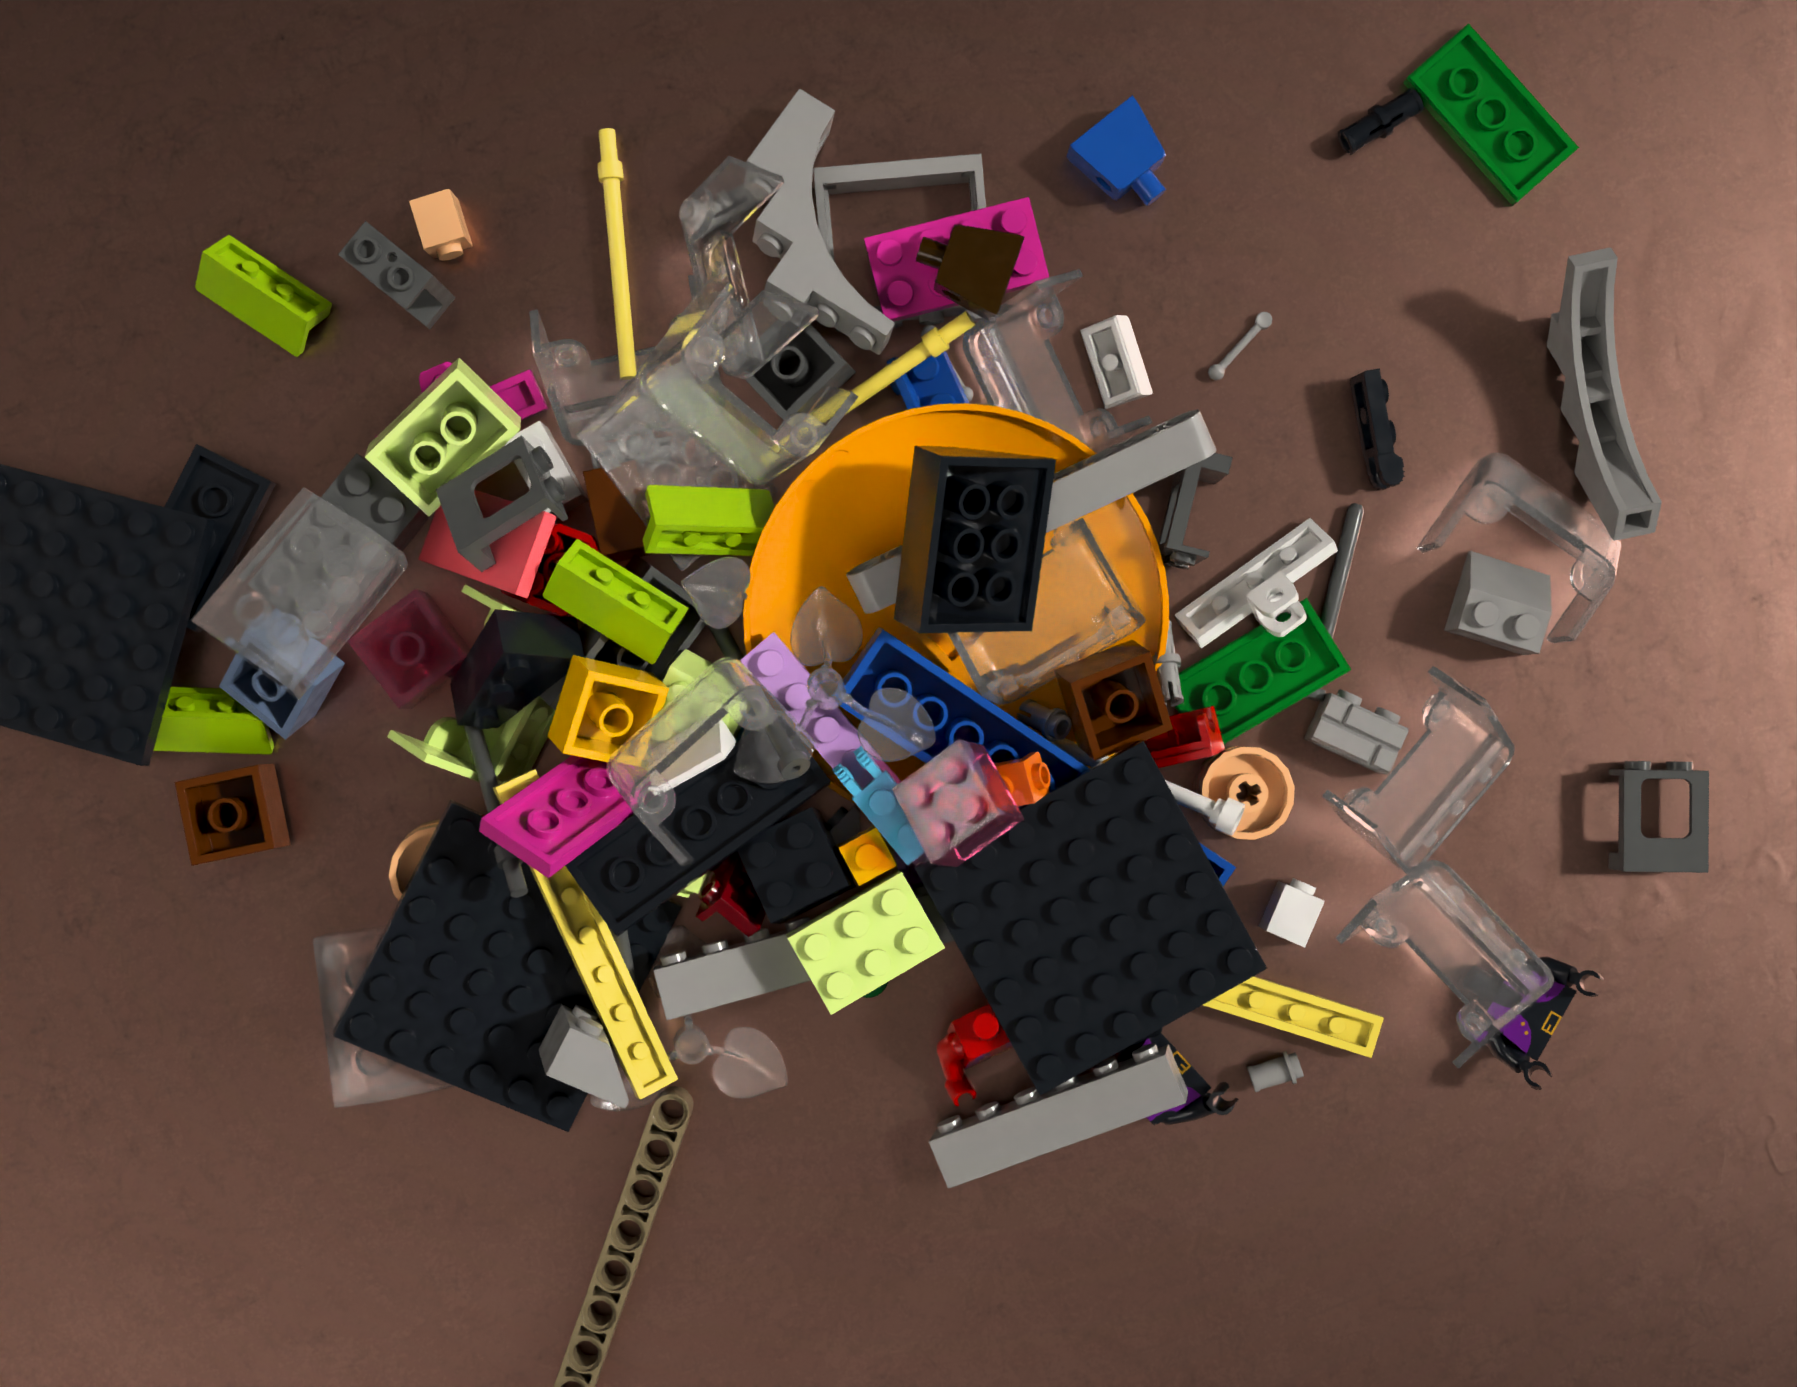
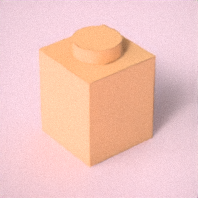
M450 189L409 201L423 248L433 259L439 258L442 261L455 259L463 254L464 249L473 247L459 200Z

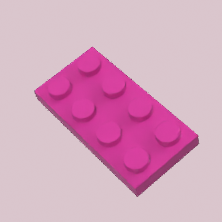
M1025 197L864 238L882 314L895 322L959 305L934 290L939 270L916 262L923 237L948 245L955 225H965L1024 236L1006 293L1049 283L1050 277L1030 198Z
M572 755L482 817L479 832L549 878L658 795L655 796L652 792L651 773L644 769Z

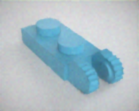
M860 746L854 751L858 763L874 777L871 782L861 788L854 779L853 774L847 767H843L841 763L832 770L846 789L853 795L852 800L908 866L939 841L941 835L886 769L883 771L867 751Z

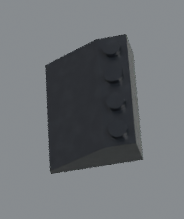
M915 446L894 620L918 633L1032 631L1056 459L959 447Z

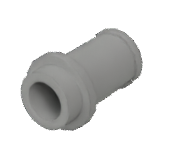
M1032 699L1025 700L1019 707L1020 710L1031 714V716L1028 717L1017 713V719L1026 726L1042 732L1045 739L1050 741L1062 740L1071 730V719L1063 709H1050Z
M1283 1051L1282 1057L1254 1066H1247L1255 1092L1288 1081L1296 1084V1079L1304 1077L1296 1052L1287 1054L1286 1051Z

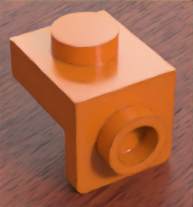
M1038 751L1031 752L1021 759L983 765L976 770L987 812L1034 804L1049 792L1050 772L1047 765L1042 762Z

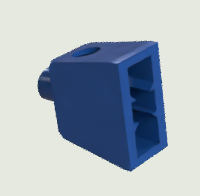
M1133 95L1069 146L1066 156L1068 160L1115 201L1133 189L1144 204L1149 206L1166 191V188L1153 174L1162 165L1166 156L1165 151Z

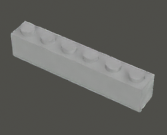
M1155 1043L1142 1046L1132 1052V1058L1117 1063L1116 1058L1104 1060L1092 1067L1093 1072L1081 1077L1075 1076L1041 1096L1036 1087H1032L1019 1092L1014 1096L1015 1101L1000 1106L998 1101H994L976 1109L975 1116L961 1120L960 1115L941 1121L937 1124L938 1129L929 1140V1144L948 1189L1185 1104L1188 1090L1169 1044L1157 1048Z

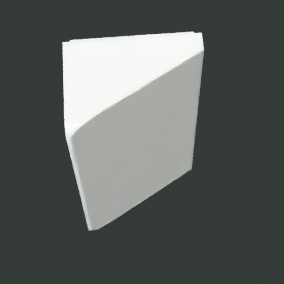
M1115 315L1080 330L1105 409L1152 395V388L1128 316Z
M720 717L709 720L656 750L651 755V787L655 796L678 786L723 761L735 746L736 739Z

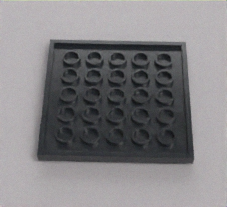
M0 464V726L136 765L149 766L216 521Z
M1142 740L1053 788L1036 803L1017 808L914 866L1040 1096L1268 969L1145 742Z
M450 800L333 1030V1037L569 1132L588 1093L547 1076L542 1064L539 1048L561 1004L572 1009L577 1004L595 1013L597 1012L529 865L524 861L521 864L528 893L517 898L511 897L504 870L498 867L495 858L494 848L497 844L479 832L481 818L485 815ZM671 899L627 930L638 992L644 984L682 908L678 902ZM606 1034V1037H607V1039H608V1042H609V1044H610V1047H612V1044H611V1042H610V1040H609V1038H608V1036H607V1034Z

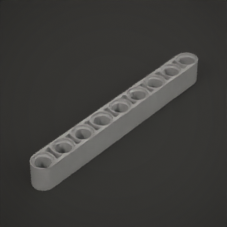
M1196 409L1180 414L1054 473L1046 533L1213 455L1217 449L1200 410ZM903 544L847 572L846 576L865 614L877 612L896 603Z

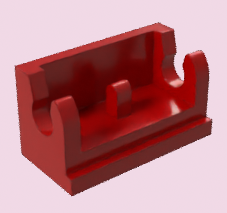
M1214 706L1169 716L1173 729L1144 741L1158 768L1214 756L1225 751Z

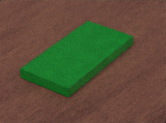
M1469 23L1403 82L1408 89H1414L1419 94L1423 106L1512 206L1579 148Z
M1306 598L1300 602L1307 616L1306 621L1284 637L1273 636L1260 625L1180 672L1179 679L1184 702L1174 707L1178 714L1214 706L1225 745L1350 672L1351 668ZM1281 613L1276 620L1279 622L1287 621L1291 617V613Z

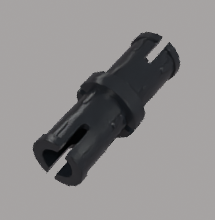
M1409 88L1382 106L1376 104L1368 110V115L1345 129L1338 131V139L1346 153L1352 155L1379 137L1386 138L1390 136L1395 127L1424 111L1423 102L1419 94L1414 89Z

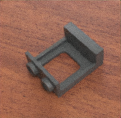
M366 221L338 254L429 329L432 328L456 298L430 272Z
M521 435L436 489L458 553L481 572L496 564L489 546L491 543L547 508L562 521L568 519L562 501L566 499L565 493L557 480L551 476L549 470L553 469L554 466L550 457L541 446L534 448ZM521 458L531 481V489L525 495L490 517L483 518L474 493L476 485L514 460Z
M1214 453L1210 457L1175 473L1158 541L1161 556L1165 557L1164 564L1176 568L1189 569V566H1195L1209 557L1210 551L1183 545L1198 480L1216 484L1229 474L1233 457Z
M1624 761V769H1609V775L1619 776L1618 852H1609V869L1622 872L1708 873L1709 771L1693 770V762L1666 761V770L1651 769V761ZM1684 779L1688 782L1689 833L1684 838H1647L1641 833V785L1644 780Z

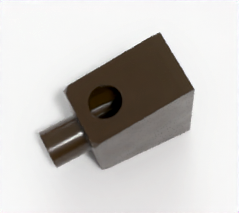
M955 225L948 245L923 237L916 262L939 270L934 284V290L937 293L987 321L995 323L1018 259L1024 236L965 225Z

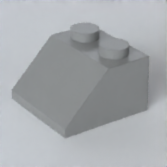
M1468 551L1444 631L1521 655L1539 654L1552 614L1550 575Z
M561 1004L539 1048L545 1074L625 1109L629 1099L603 1026L597 1020L598 1014L581 1005L576 1004L574 1009Z

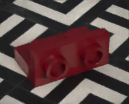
M736 851L710 870L713 876L699 895V899L702 902L696 917L703 922L715 912H718L729 923L738 928L747 937H750L760 930L766 912Z

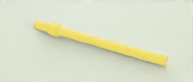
M604 128L598 131L601 162L597 163L598 180L600 183H603L620 379L630 380L637 378L620 191V182L624 180L622 162L618 161L615 130Z
M965 311L942 328L934 327L921 336L922 342L761 452L760 456L763 462L768 467L772 466L930 356L936 358L950 348V342L975 326L972 317Z

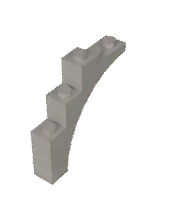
M799 89L747 159L743 184L748 186L758 197L770 200L756 220L752 242L757 244L766 255L781 259L766 280L762 302L766 303L769 309L776 315L784 318L788 317L797 323L800 322L808 311L822 325L836 328L849 336L851 341L858 347L865 350L870 349L880 355L889 342L895 323L870 305L845 279L829 254L816 222L812 198L813 166L818 153L830 134L835 110Z
M1610 247L1568 256L1560 312L1551 314L1547 348L1565 376L1561 411L1579 440L1574 473L1612 540L1617 541L1654 533L1662 501L1646 472L1638 452L1621 390L1614 333V284L1618 257Z

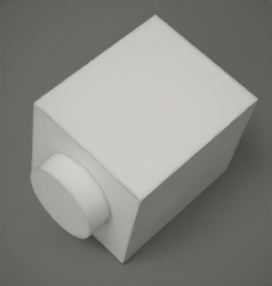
M1292 878L1290 885L1278 881L1258 927L1305 948L1325 901L1313 896L1316 890L1315 887Z

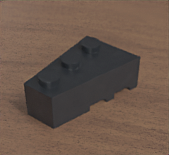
M495 609L450 683L457 726H471L478 729L499 728L564 677L568 672L573 655L585 657L576 617Z

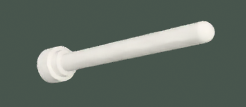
M1067 738L1051 741V743L1079 762L1090 767L1110 757L1106 756L1094 761L1074 741ZM1165 780L1178 804L1210 817L1209 822L1216 824L1215 829L1231 836L1234 834L1245 809L1244 803L1232 798H1228L1226 801L1219 798L1217 801H1214Z

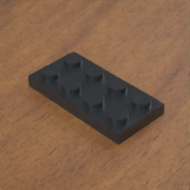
M198 444L195 445L164 507L216 521L187 628L201 632L276 483Z

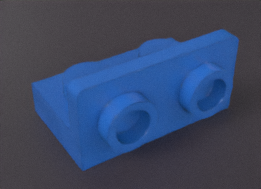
M946 351L936 358L930 356L890 384L896 395H902L907 409L934 404L969 403ZM893 357L887 360V364H890L898 357Z

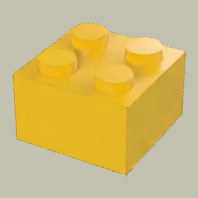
M573 655L548 737L563 754L643 769L669 688L651 672Z

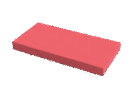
M474 490L483 518L490 517L513 502ZM440 506L435 511L418 560L527 599L557 516L543 511L491 543L489 546L496 564L481 572L458 553L442 506Z

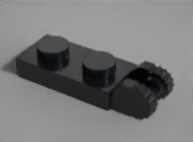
M1380 368L1367 370L1352 377L1350 385L1367 474L1370 476L1369 480L1374 486L1373 488L1384 490L1390 488V486L1399 485L1403 481L1402 479L1405 477V471H1403L1404 463L1403 459L1394 453L1393 445L1396 442V430L1393 422L1388 419L1386 403L1389 399L1387 383L1384 379H1381Z

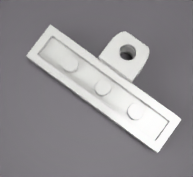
M1311 518L1307 519L1176 613L1175 617L1179 625L1201 649L1252 612L1255 619L1270 634L1276 637H1284L1305 622L1307 618L1302 604L1298 601L1299 596L1293 583L1336 553L1338 550L1335 541ZM1281 613H1291V617L1287 621L1279 622L1276 620Z

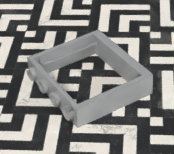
M981 153L813 168L818 227L833 260L834 249L829 195L969 183L971 211L986 208ZM958 305L895 321L894 328L901 327L903 325L902 321L919 319V324L921 325L940 324L944 322V317L959 316L965 311L969 313L973 321L983 320L984 318ZM873 306L882 313L880 306Z

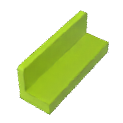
M227 235L202 252L195 285L196 290L292 355L298 357L302 354L309 330L329 316L332 303L231 235Z
M648 485L645 496L651 517L643 537L645 553L753 556L761 531L774 508L771 493L767 489Z
M579 539L574 541L559 560L542 594L551 603L650 664H654L657 661L669 638L689 609Z
M170 687L153 751L272 754L274 743L269 726L223 689Z

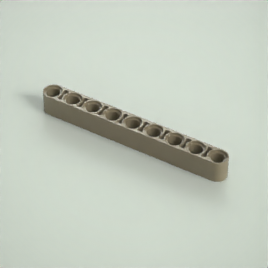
M672 1086L666 1088L660 1093L652 1106L554 1387H565L564 1383L569 1381L577 1382L582 1387H596L693 1112L694 1103L692 1096L682 1087ZM670 1099L676 1100L683 1107V1115L678 1118H670L664 1113L662 1103ZM652 1140L665 1142L669 1148V1155L662 1158L652 1155L649 1151L648 1143ZM639 1180H647L654 1186L655 1194L650 1197H642L636 1192L634 1183ZM626 1220L636 1222L640 1227L641 1234L635 1237L624 1234L620 1223ZM612 1260L619 1261L626 1267L627 1273L623 1276H614L608 1271L606 1263ZM595 1301H605L611 1306L613 1313L607 1316L599 1315L593 1309L592 1303ZM590 1341L595 1344L598 1353L592 1356L586 1355L580 1350L578 1343Z

